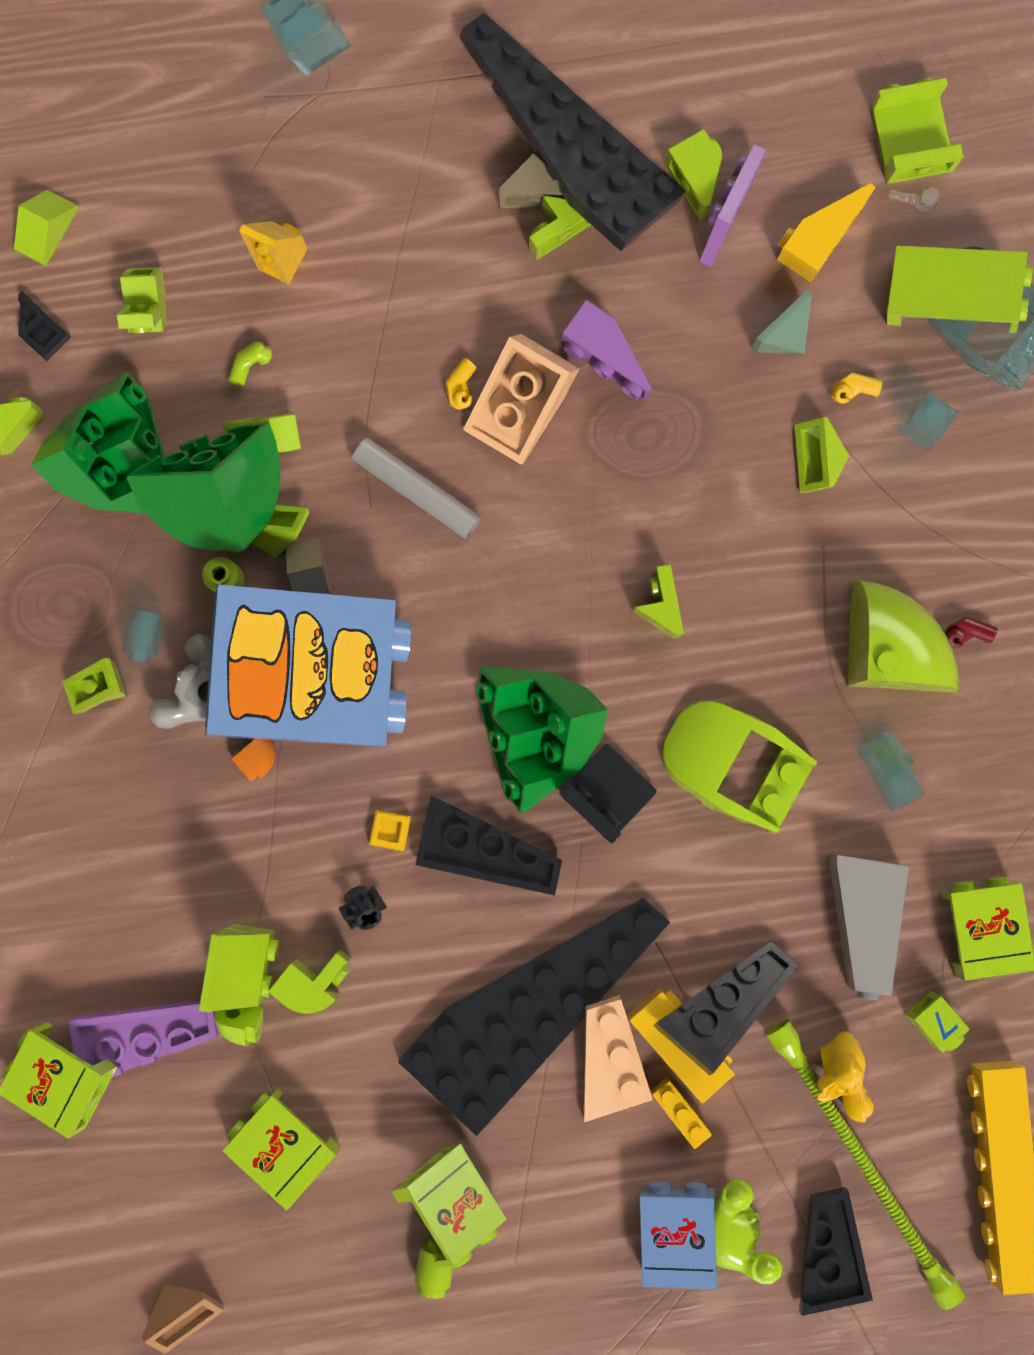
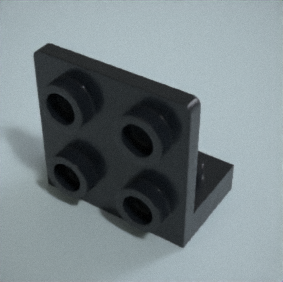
M605 744L558 794L609 843L613 844L622 834L620 831L652 799L657 790L609 744Z

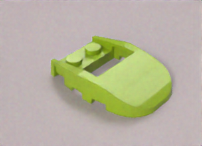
M709 700L692 703L681 711L667 734L661 750L662 764L666 773L682 789L689 791L698 798L701 804L713 811H719L746 824L751 823L767 829V832L772 834L779 832L780 826L812 768L817 764L816 760L775 727L753 715ZM753 731L781 748L746 809L718 793L717 790L749 733Z

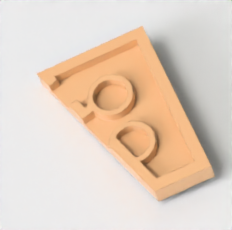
M620 995L585 1006L584 1122L653 1099Z

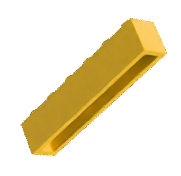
M1015 1061L970 1064L971 1075L967 1077V1086L970 1096L974 1097L975 1111L971 1112V1125L978 1138V1148L974 1150V1159L977 1169L981 1171L982 1185H978V1198L981 1207L984 1208L986 1221L981 1223V1232L984 1243L988 1245L989 1259H985L986 1276L988 1281L1003 1295L1034 1293V1151L1026 1070L1024 1066Z

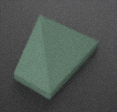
M806 290L756 338L751 348L756 353L805 354L812 294Z

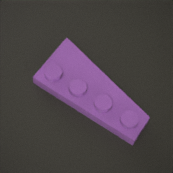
M200 1000L72 1016L68 1024L73 1054L92 1066L105 1059L118 1066L113 1075L115 1077L136 1066L152 1063L157 1058L167 1054H175L216 1038L219 1032L214 1018L215 1011H199Z

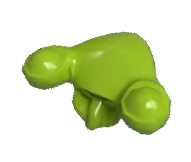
M734 1178L722 1187L720 1195L714 1204L716 1266L741 1272L760 1284H772L781 1277L783 1264L775 1254L767 1251L755 1252L754 1247L760 1239L758 1223L760 1216L750 1207L755 1198L753 1189L744 1179Z

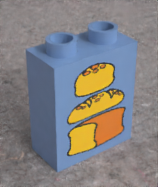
M218 585L214 601L204 736L371 747L386 746L387 732L402 733L405 725L406 693L401 690H390L392 661L407 662L411 643L410 620L395 619L396 600Z

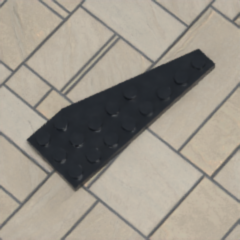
M483 13L462 28L459 38L480 69L484 68L493 80L491 87L497 96L502 95L508 103V113L533 151L539 152L548 164L547 172L552 180L558 179L565 190L563 197L569 206L620 251L624 250L682 199L686 192L682 187L488 15Z
M643 897L592 927L577 933L565 942L552 947L509 971L506 975L475 990L472 994L448 1005L399 1058L398 1063L474 1135L478 1136L585 1017V1006L599 1002L670 922Z

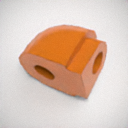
M253 739L231 758V761L250 782L257 777L261 780L274 766L276 759L275 745L272 740Z

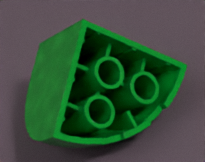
M269 422L228 428L227 434L219 435L210 441L207 434L179 445L181 451L172 453L164 458L159 454L126 476L140 506L166 533L182 543L195 548L214 551L230 550L232 553H238L246 550L270 521L278 500L281 470L279 452Z

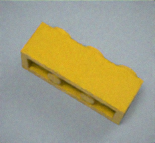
M668 1076L650 1090L653 1097L694 1149L712 1136L710 1130Z

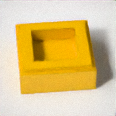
M376 810L369 845L405 851L411 816Z

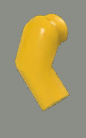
M466 358L460 361L445 381L448 402L457 410L469 407L472 402V396L469 395L466 382L476 371L477 367Z
M850 373L834 384L831 395L840 404L848 403L859 393L878 397L883 381L857 373Z

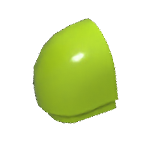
M262 1006L215 1011V1023L218 1032L223 1038L231 1043L248 1046L250 1042L258 1043L263 1029Z

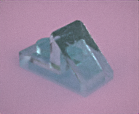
M889 732L857 748L859 755L890 810L895 811L925 794L909 766L914 763V760Z

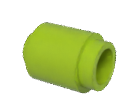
M216 557L208 561L204 566L202 577L205 585L210 590L216 592L218 585L243 587V571L230 559ZM226 571L225 578L218 581L220 574Z
M430 1238L428 1242L420 1245L415 1283L417 1284L418 1294L427 1298L439 1299L445 1297L446 1290L451 1286L453 1266L437 1268L434 1261L443 1253L434 1238Z

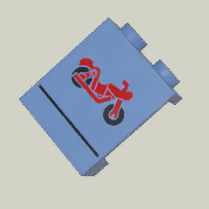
M656 1181L649 1183V1186H643L640 1194L643 1287L717 1290L715 1188H707V1184L700 1182L687 1183L685 1187H670L668 1182Z

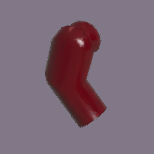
M964 617L949 625L945 635L951 647L960 648L963 646V643L973 637L987 643H992L998 628L971 617Z

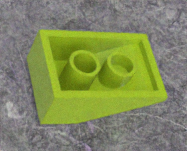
M232 924L211 935L199 1011L212 1012L257 1007L264 1001L265 997H270L271 994L268 991L273 986V976L268 975L270 961H276L279 950V940H274L276 930Z

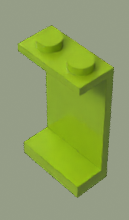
M896 246L887 311V325L901 326L902 316L1010 323L1009 333H1016L1019 321H1026L1029 300L1022 299L1023 288L1031 286L1033 265H1027L1028 252Z

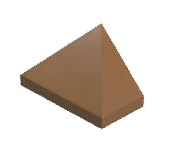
M164 1284L142 1335L143 1341L147 1345L166 1354L224 1312L223 1305L203 1292Z

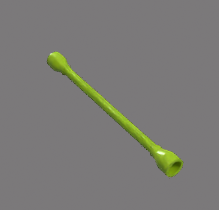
M785 1019L776 1023L765 1032L766 1038L774 1050L786 1058L792 1068L797 1069L796 1071L802 1077L801 1079L807 1085L806 1087L812 1093L822 1112L830 1120V1124L835 1128L834 1130L840 1136L842 1143L845 1144L853 1160L858 1164L857 1166L860 1168V1171L863 1172L862 1174L868 1180L878 1199L881 1200L880 1202L886 1208L896 1227L904 1236L920 1264H922L921 1269L927 1277L930 1293L942 1310L956 1307L964 1300L965 1292L955 1277L943 1269L937 1259L932 1258L933 1256L930 1254V1251L927 1250L919 1234L914 1230L912 1223L909 1222L899 1203L896 1202L893 1194L888 1190V1186L883 1182L884 1180L881 1178V1175L878 1174L875 1166H873L868 1155L865 1154L866 1152L863 1150V1147L860 1146L857 1138H855V1135L850 1130L845 1119L842 1118L843 1116L837 1110L832 1100L821 1102L817 1099V1076L814 1075V1071H812V1068L807 1063V1057L802 1051L799 1035L791 1022Z

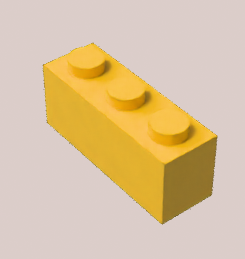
M657 987L629 1012L627 1017L703 1104L735 1075L728 1066L733 1060L727 1056L717 1070L709 1076L660 1033L653 1025L682 1005V1002L671 990L664 994Z

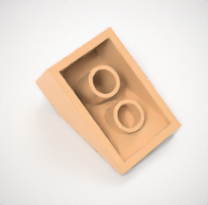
M522 334L509 337L463 430L519 464H524L564 400L580 368Z

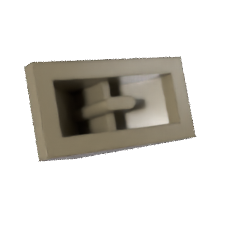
M533 153L499 187L500 208H542L543 196L565 199L563 197L565 190L558 179L552 180L547 172L548 166Z
M316 538L290 544L286 548L287 575L292 590L332 595L321 539Z

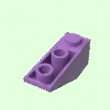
M586 300L562 333L561 344L564 346V351L575 360L580 361L584 359L593 366L592 370L605 380L611 378L622 385L621 390L635 400L641 398L646 402L652 388L616 320Z

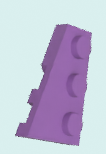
M754 144L748 157L741 155L732 174L737 179L736 181L728 180L720 198L725 203L723 206L716 204L708 224L713 226V229L699 261L700 263L712 268L723 240L725 241L736 214L757 174L766 149Z

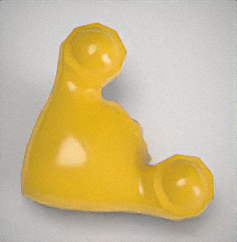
M841 1031L826 1046L820 1048L825 1075L818 1079L817 1099L821 1102H828L842 1096L843 1106L848 1117L856 1122L863 1123L866 1122L874 1110L872 1099L867 1095V1089L863 1085L866 1067L865 1058L856 1038L850 1032Z

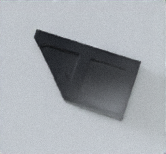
M21 291L18 294V301L20 302L18 335L47 362L71 337Z

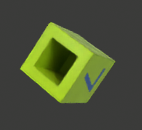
M930 991L905 1013L907 1018L930 1045L941 1053H944L946 1050L952 1051L960 1046L965 1039L963 1035L970 1030L944 998L933 991Z

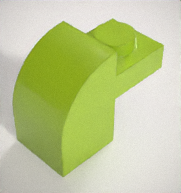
M162 267L126 269L120 276L124 306L117 314L119 329H128L129 333L163 332L166 325V293Z
M340 949L318 976L296 959L287 967L268 992L292 1011L303 1014L320 1012L332 1005L340 996L339 993L330 987V984L332 983L338 987L351 971L346 967L351 957Z

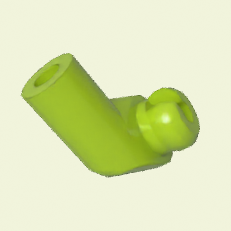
M253 342L239 351L235 356L227 381L244 387L250 367L258 362L264 365L270 362L272 358L271 348L264 346L263 342Z

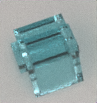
M272 0L261 7L285 55L305 76L351 47L337 20L332 22L321 1L314 4L312 0Z

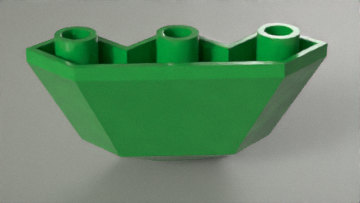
M127 372L119 375L62 421L42 443L31 463L33 468L54 490L93 509L146 513L137 501L126 476L160 454L164 458L165 455L151 404L143 388Z
M491 666L480 667L479 682L476 684V695L503 793L506 799L511 801L520 813L526 812L580 772L603 738L608 709L590 689L554 673Z

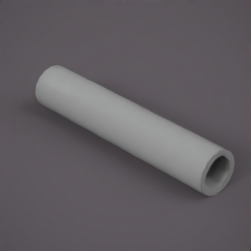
M368 437L355 450L352 456L353 462L465 540L481 520L480 515Z

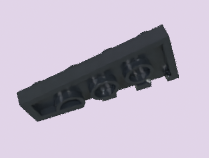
M431 795L415 865L555 896L562 860Z
M770 941L653 1026L711 1076L799 964Z

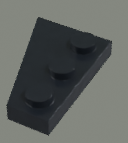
M843 1187L810 1194L799 1304L801 1316L873 1301L848 1189Z

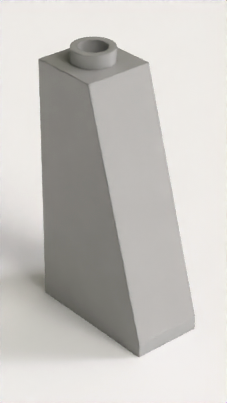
M830 854L829 865L847 986L858 991L857 997L879 1001L880 995H892L909 866Z

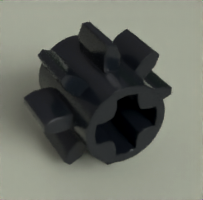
M356 886L344 895L345 905L339 907V911L350 929H354L357 926L361 930H368L378 925L382 920V913L380 911L386 909L387 906L374 886L369 890L364 886Z

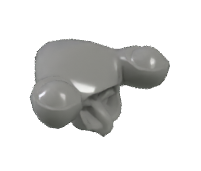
M196 634L187 640L184 650L188 658L198 665L189 664L183 671L177 673L174 694L178 696V702L168 698L158 699L149 708L150 720L158 728L170 729L186 722L206 720L212 641L209 636Z

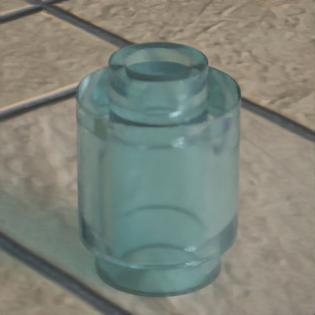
M135 610L133 618H129L122 651L129 653L128 660L149 664L150 658H158L165 627L162 625L163 616Z

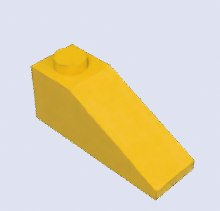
M869 183L804 218L796 230L789 227L778 244L782 251L777 261L811 283L867 203L876 187Z
M273 221L242 224L239 232L258 270L286 284H290L307 251L301 231L290 224L284 223L281 226Z

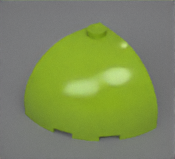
M855 580L852 582L847 686L949 693L959 691V675L952 647L934 617L922 605L899 590L871 581Z

